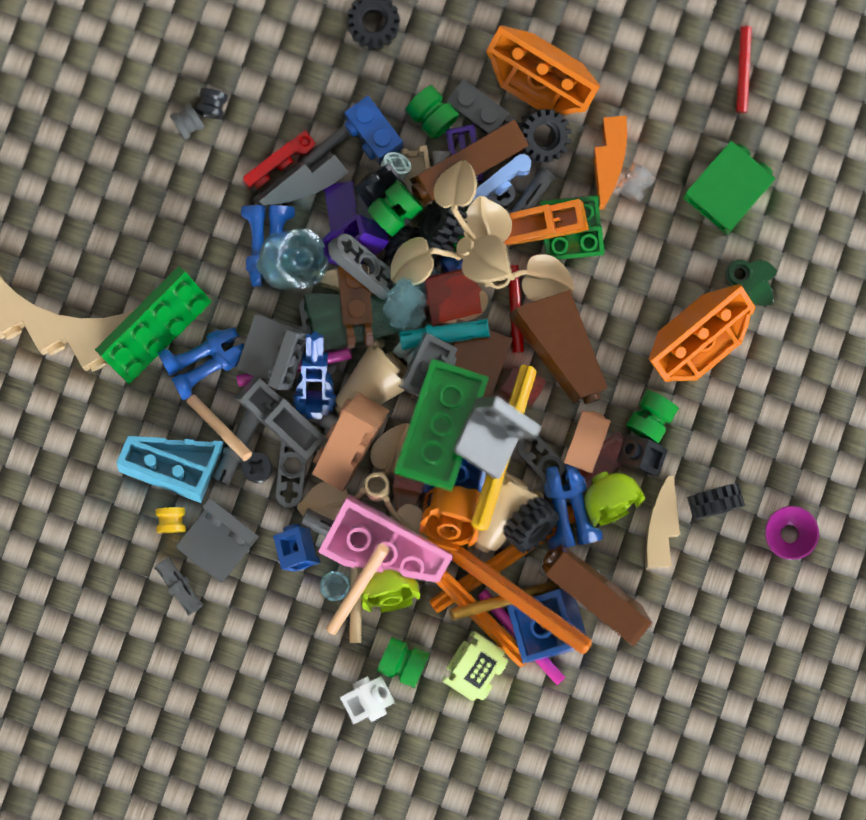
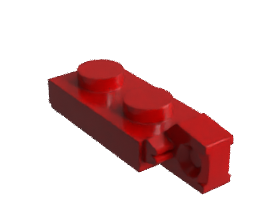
M306 130L243 176V184L248 190H251L254 186L259 190L271 180L269 175L276 169L282 172L294 162L292 159L294 155H307L316 146L315 141Z

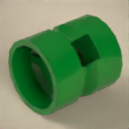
M429 85L409 102L405 112L415 123L422 122L421 129L433 141L446 132L445 130L449 129L457 121L460 114L450 103L443 104V96L433 85Z
M398 180L385 191V198L378 197L367 208L375 221L391 236H394L405 226L404 220L406 218L412 219L423 209V206L416 197ZM397 203L400 205L398 210L393 207Z
M646 390L638 403L640 410L632 413L625 426L636 435L659 444L666 432L664 425L672 422L679 408L662 395Z
M391 637L376 672L390 678L397 675L401 683L415 688L430 653L417 647L409 650L407 649V643Z

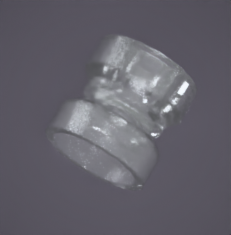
M632 163L627 170V179H621L616 189L629 200L640 203L645 196L643 190L651 187L656 178L643 166Z

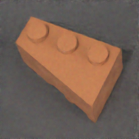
M360 393L353 400L347 398L339 411L340 417L337 424L334 423L326 436L328 442L325 448L321 447L313 460L316 467L312 474L343 492L353 479L390 410Z

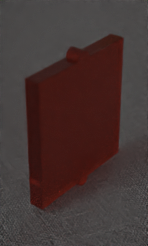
M462 269L430 276L425 280L427 293L425 302L429 305L431 323L433 325L482 313L479 295L482 289L478 286V282L467 278Z

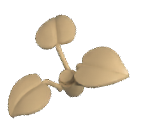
M466 160L457 162L441 174L435 183L434 198L439 206L443 208L451 207L452 213L466 232L467 237L462 238L457 243V252L437 248L429 249L428 242L422 237L409 239L399 247L393 257L390 270L393 283L413 286L425 281L433 270L434 260L431 256L433 254L452 257L458 261L463 259V273L472 281L493 282L512 276L507 248L503 240L496 235H485L476 240V234L470 230L458 212V206L465 207L472 202L477 188L474 169Z
M478 196L469 205L465 221H467L470 230L476 234V240L485 235H496L504 242L509 237L512 231V220L510 214L503 206L485 196ZM548 254L533 255L528 260L527 270L516 271L512 273V276L498 281L477 282L474 284L465 275H454L449 277L440 288L438 318L442 323L454 324L457 318L467 322L480 316L488 304L487 294L479 289L482 286L502 289L509 284L510 280L525 275L522 280L523 292L530 300L535 302L567 290L573 292V280L567 268L557 258Z
M408 423L391 428L376 440L371 449V463L375 468L385 470V472L370 474L365 480V488H361L354 497L360 499L363 495H367L372 501L378 502L383 500L392 515L390 516L392 519L427 539L424 533L421 535L419 532L422 510L412 504H405L396 512L388 497L389 482L387 476H389L390 472L396 476H401L395 474L394 471L410 426ZM324 481L315 485L308 492L305 498L297 505V509L302 516L310 508L335 521L348 497V492L346 488L342 492Z

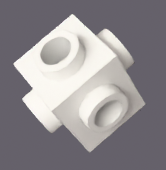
M367 676L352 684L355 690L340 697L353 724L367 717L372 722L386 715L387 713L384 708L395 703L382 676L372 681Z

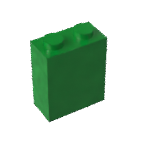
M732 141L722 150L683 197L687 203L726 236L776 179L772 175L773 171L763 162L758 164L750 157L751 152L740 143L736 145Z

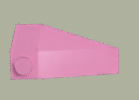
M350 494L318 551L344 566L364 568L378 544H384L388 547L389 551L376 572L383 573V570L392 569L400 572L405 577L433 582L440 581L453 557L452 554Z

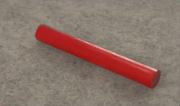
M751 26L740 27L737 113L748 112Z
M509 265L512 273L519 271V265ZM520 276L510 280L508 284L510 313L521 306ZM511 320L513 353H524L523 335Z

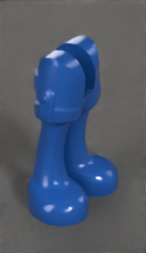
M269 205V251L265 252L264 220L266 217V206H241V216L248 220L251 228V256L246 258V270L249 273L252 287L263 286L264 266H270V286L281 287L284 273L288 270V259L283 257L282 252L283 227L287 220L294 218L295 207Z
M235 327L210 332L206 336L207 340L182 354H173L167 349L158 352L170 377L188 365L209 355L212 356L210 360L199 367L171 378L182 400L190 398L192 388L204 377L222 368L224 371H229L237 366L244 343L234 346L227 351L222 349V347L240 337Z
M565 464L566 480L568 481L566 486H561L562 480L557 466L546 468V482L543 486L546 498H551L554 510L559 514L556 533L548 540L549 550L552 548L556 549L559 544L566 548L576 546L570 526L566 499H570L573 508L578 544H588L603 539L601 529L593 527L586 512L583 491L587 490L585 477L580 474L578 468Z

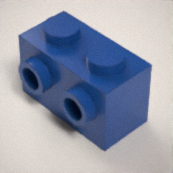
M366 96L344 112L346 120L344 126L353 138L358 136L364 144L361 146L362 150L371 161L375 159L381 166V162L387 153H399L403 149L402 139L369 96Z

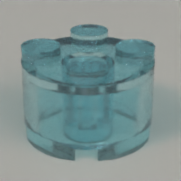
M308 229L275 232L264 241L260 249L257 269L274 288L293 290L310 287L319 283L326 273L328 257L324 255L323 248H325V245L316 233Z

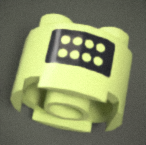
M473 631L469 635L474 639L470 643L464 640L446 668L451 672L449 677L447 678L444 675L442 677L443 683L471 701H474L476 698L480 700L486 698L492 688L489 682L495 673L500 675L508 663V659L504 657L505 651Z

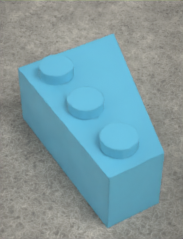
M128 436L117 460L118 472L201 503L221 457L223 442L194 441L193 439H185V441L166 440V438Z

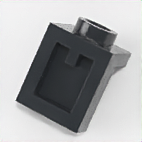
M627 434L617 461L633 466L649 475L659 477L668 449L650 439Z

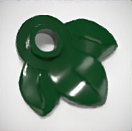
M738 259L732 261L727 266L725 278L730 286L742 285L755 305L767 306L773 304V290L768 281L778 271L772 264L764 260L749 263L746 260ZM742 270L745 276L739 280L735 277L734 272Z

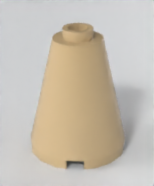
M374 340L373 347H368L337 395L336 403L338 405L335 409L338 413L347 398L353 400L358 393L382 405L405 391L399 387V384L407 367L392 351L385 354L381 350L385 345L380 341Z
M506 472L489 527L486 531L479 530L478 540L473 545L485 553H489L490 550L497 551L507 540L503 535L504 526L508 525L506 523L508 519L513 518L512 514L515 511L518 512L520 510L519 507L522 504L526 505L528 500H533L535 497L543 498L544 495L535 488L533 492L528 491L526 482Z

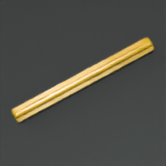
M530 365L520 366L508 403L522 414H524L537 373ZM508 463L500 479H494L486 474L471 522L475 529L483 531L488 529Z

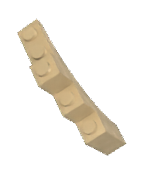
M0 276V339L5 337L8 340L16 337L22 332L21 328L25 326L37 349L43 355L48 353L51 356L65 348L63 344L68 342L85 371L91 369L94 372L107 365V362L95 349L134 310L106 318L81 319L58 315L37 307L18 295Z

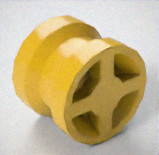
M157 508L156 516L159 518V524L156 526V533L186 532V526L183 524L185 508Z

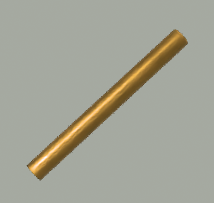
M550 581L522 590L530 596L536 597L562 588L554 581ZM499 595L449 610L451 620L454 621L512 604Z

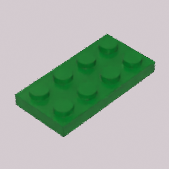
M178 266L95 351L130 384L158 356V352L165 349L212 301L192 278Z
M435 359L431 360L394 471L395 474L452 492L463 457L455 453L453 448L476 398L483 397L489 380L488 376Z

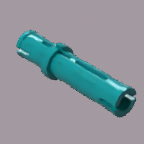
M487 318L431 327L430 324L425 325V328L399 331L402 350L416 348L423 333H428L446 343L490 337Z

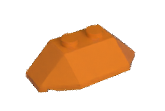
M500 25L486 50L500 87L536 109H550L562 115L586 112L600 88L599 83L583 63L534 33Z
M737 284L701 295L658 331L649 360L665 382L698 380L742 343L749 326L750 316L755 310V305L742 285Z

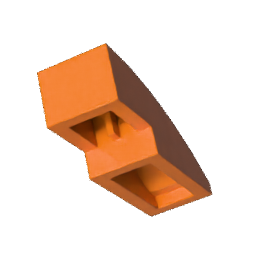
M627 115L603 117L601 125L604 146L595 147L593 151L599 210H604L607 206L622 170L627 144Z
M576 199L555 205L546 204L509 213L512 220V231L504 243L506 246L589 230L583 201Z

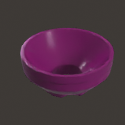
M786 506L780 508L769 517L766 523V543L770 550L782 559L798 560L804 558L815 549L818 543L819 527L817 521L810 512L801 507ZM787 525L793 526L798 532V538L793 543H787L781 537V530Z

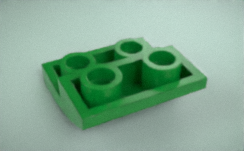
M598 195L539 201L540 206L580 199L584 203L589 230L544 239L545 254L551 255L558 260L604 255Z

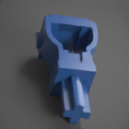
M312 332V335L306 334V353L303 352L301 374L297 380L296 394H293V405L296 406V410L300 414L305 415V419H322V415H329V411L333 412V407L336 406L334 381L327 372L328 353H324V336L318 335V332ZM306 382H322V391H306Z

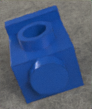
M292 524L284 527L282 533L273 535L281 570L297 572L321 563L320 558L316 556L309 528L301 527L300 524Z

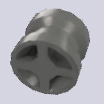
M190 103L184 106L183 111L179 113L174 112L169 115L185 140L191 136L193 131H200L205 128Z

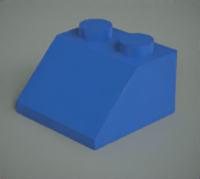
M558 589L533 597L586 635L577 600L565 590ZM514 605L507 606L523 664L575 650Z

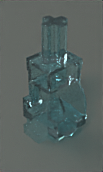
M402 277L386 295L387 302L383 307V315L390 320V324L394 328L403 331L410 325L416 330L426 319V315L422 311L427 305V299L421 291L413 286V282L410 279L406 280Z

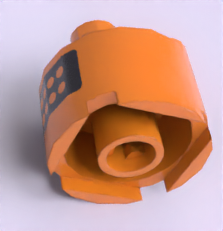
M455 485L452 492L438 487L431 489L424 499L419 529L421 535L424 533L427 536V540L444 550H459L460 545L468 544V547L473 546L478 540L479 530L475 529L471 522L480 492L475 489H466Z

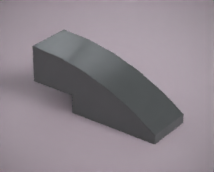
M328 152L310 168L299 161L254 198L261 205L281 204L299 200L333 185L349 174V172L336 155Z
M254 376L235 397L249 412L305 460L326 439L284 398H281L259 377Z

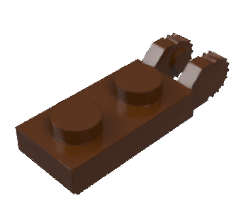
M361 265L362 269L368 273L367 265ZM337 267L342 327H345L347 349L355 347L356 339L353 326H363L365 346L373 347V317L370 290L345 269Z

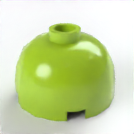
M607 471L596 475L592 479L593 484L587 489L584 496L587 515L595 527L597 523L600 526H604L629 514L627 509L633 503L637 508L645 500V495L634 479L621 473L609 475Z
M392 569L383 570V573L375 572L361 594L363 609L373 612L372 607H380L381 613L401 610L413 605V598L420 599L417 579L402 576L400 572Z

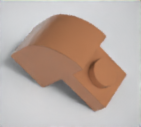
M582 410L564 463L592 473L611 421L605 419L598 412Z

